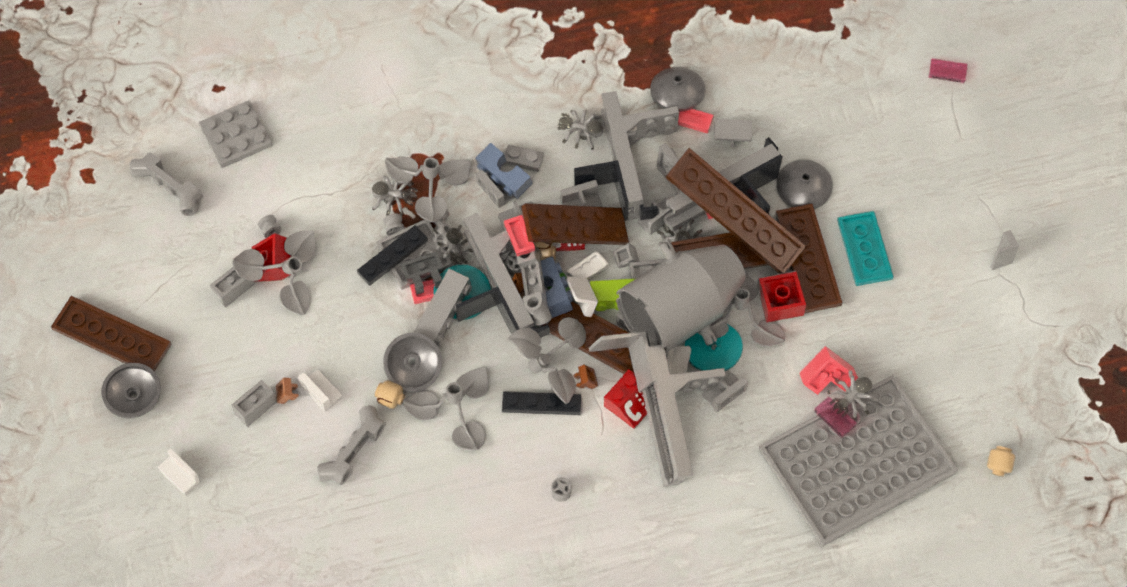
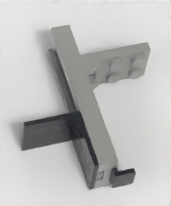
M617 92L602 93L604 109H601V114L613 161L574 168V186L596 180L598 185L615 182L624 221L638 218L640 220L654 218L658 214L657 205L644 207L643 196L630 147L644 137L652 138L656 135H668L677 132L678 107L622 116ZM635 126H637L636 131H631V132H629V131L632 130Z
M770 137L765 139L764 148L719 172L767 214L770 212V205L757 189L777 179L783 158L778 152L779 148ZM666 143L659 146L656 168L665 178L679 160L675 151L669 148ZM666 179L677 193V195L667 199L666 206L668 208L671 207L673 210L664 215V222L671 231L707 213Z
M478 213L464 218V224L468 229L464 231V235L492 289L457 304L456 318L458 322L497 306L511 334L521 328H531L539 334L540 338L548 335L550 330L548 324L535 329L534 321L525 308L524 302L504 265L506 258L514 251L507 231L490 238Z

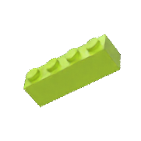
M635 279L590 281V286L598 300L595 310H619L616 302L619 294L617 295L616 292Z

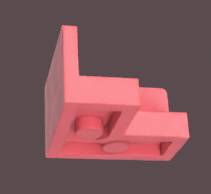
M826 346L799 373L803 384L817 395L830 382L846 391L838 382L844 381L850 387L849 371H852L855 381L858 379L854 367Z

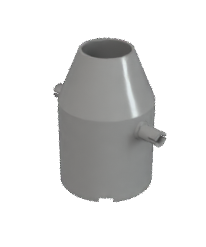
M664 239L658 243L665 257L664 261L616 292L617 295L619 294L616 302L622 319L631 333L655 331L658 343L664 347L665 354L699 331L706 345L713 344V341H717V337L711 328V323L723 315L745 281L744 267L737 255L725 245L676 253L670 239Z

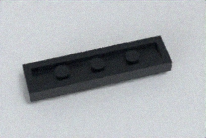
M414 225L357 269V274L369 286L426 243L428 237Z
M503 391L502 413L580 415L581 394H573L570 402L565 404L556 393Z

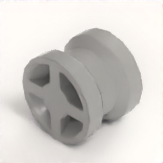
M390 214L383 219L384 225L387 226L386 233L388 236L405 229L404 225L401 224L402 216L400 214Z
M267 215L258 222V226L263 230L265 238L274 233L279 234L281 231V227L276 223L274 215Z
M516 253L511 254L507 259V269L512 276L515 273L521 272V267H516L518 266Z
M562 477L553 481L551 486L552 497L559 502L568 500L571 496L570 481Z

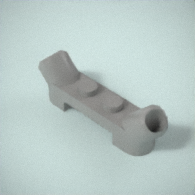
M150 152L143 159L131 160L130 172L133 177L150 176L156 185L165 187V190L171 196L175 195L179 198L180 212L183 215L190 216L197 212V202L203 197V194L195 185L188 180L181 185L163 171L161 160Z
M535 247V251L518 256L517 263L521 267L525 292L523 297L524 306L530 313L534 324L540 326L550 322L552 316L547 304L540 260L542 253L539 248Z
M364 406L359 410L361 427L358 431L352 433L349 443L346 447L343 446L340 449L337 459L321 463L317 466L320 481L334 480L338 484L343 485L352 474L351 461L366 441L370 438L376 442L382 434L386 422L378 418L375 407Z

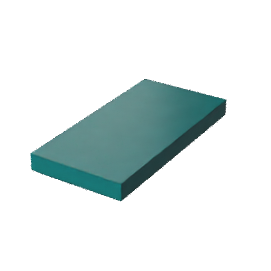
M870 211L838 217L837 222L855 285L861 286L893 280L894 276L875 212Z

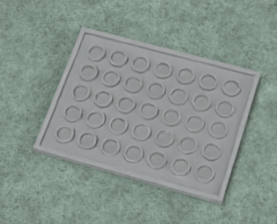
M893 375L873 385L870 392L867 393L871 394L874 398H878V402L871 401L869 398L861 399L867 406L866 411L858 402H855L857 407L856 417H853L851 403L845 407L844 403H839L759 446L761 454L822 547L958 472L954 463Z

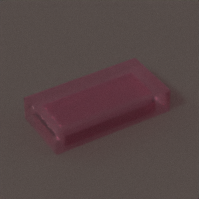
M931 58L928 78L965 83L968 64Z
M829 396L814 409V412L841 438L856 427L857 423Z

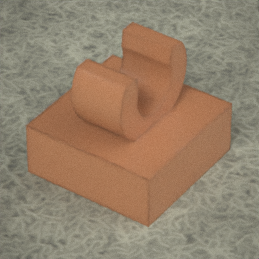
M283 378L276 385L277 403L285 404L288 400H295L298 397V394L292 393V390L298 388V385L291 384V378Z

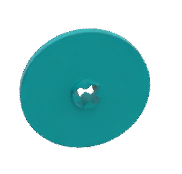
M470 265L451 266L440 274L443 280L448 269H451L470 279L472 289L469 295L463 298L462 302L491 290L487 277L479 269ZM434 287L433 294H435L438 288L435 289ZM480 312V313H478V314H475V315H473V316H471V317H469V318H467V319L474 318V317L478 316L479 314H481L482 312Z
M728 325V332L724 336L717 338V341H713V344L706 345L703 336L698 333L687 339L685 346L691 348L689 363L700 371L721 368L727 371L734 367L740 360L743 352L742 339L737 330ZM712 345H716L715 350L711 349Z

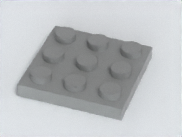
M249 100L199 122L200 128L221 168L272 147V142Z
M422 220L414 225L428 237V241L391 269L401 290L413 284V281L407 283L401 267L402 262L437 252L443 266V271L453 266L449 256L445 259L443 258L446 252L445 249L437 251L438 244L442 246V243H435L433 241L435 234L432 231L433 227L427 220ZM414 225L377 241L380 252ZM431 275L421 278V280L427 279L431 277Z

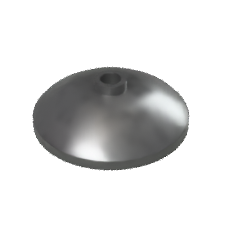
M673 67L659 72L653 78L650 93L652 99L660 107L665 109L677 106L678 111L681 112L690 110L701 103L705 95V84L696 72L687 68Z
M796 160L782 168L777 177L776 187L780 198L790 207L813 204L814 209L825 204L830 198L833 182L829 172L819 163L811 160Z
M420 333L402 334L388 345L384 353V371L388 379L401 385L403 390H423L435 382L439 376L442 367V356L438 346L429 337ZM411 357L415 359V363L412 365L408 363V359Z
M140 363L123 364L112 370L105 378L101 390L102 399L107 409L116 416L122 418L140 417L151 411L157 404L161 395V383L157 374L150 367ZM137 394L135 398H131V395Z

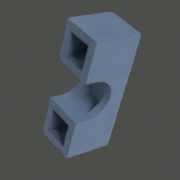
M491 142L475 157L478 164L477 168L488 173L493 183L503 186L504 192L510 197L513 195L518 199L533 184L531 177L518 165L509 172L501 171V166L506 162L505 155Z
M553 256L541 260L545 288L552 287L546 291L547 304L552 318L573 310L570 302L574 300L570 290L566 292L565 288L568 287L565 277L560 276V273H563L560 263H555Z

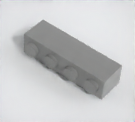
M448 269L413 333L423 334L433 340L437 346H440L444 340L446 329H450L453 324L456 305L461 303L463 298L468 296L472 289L470 279Z

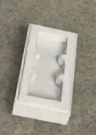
M595 251L567 271V275L569 277L588 279L589 281L609 267V263L598 251Z

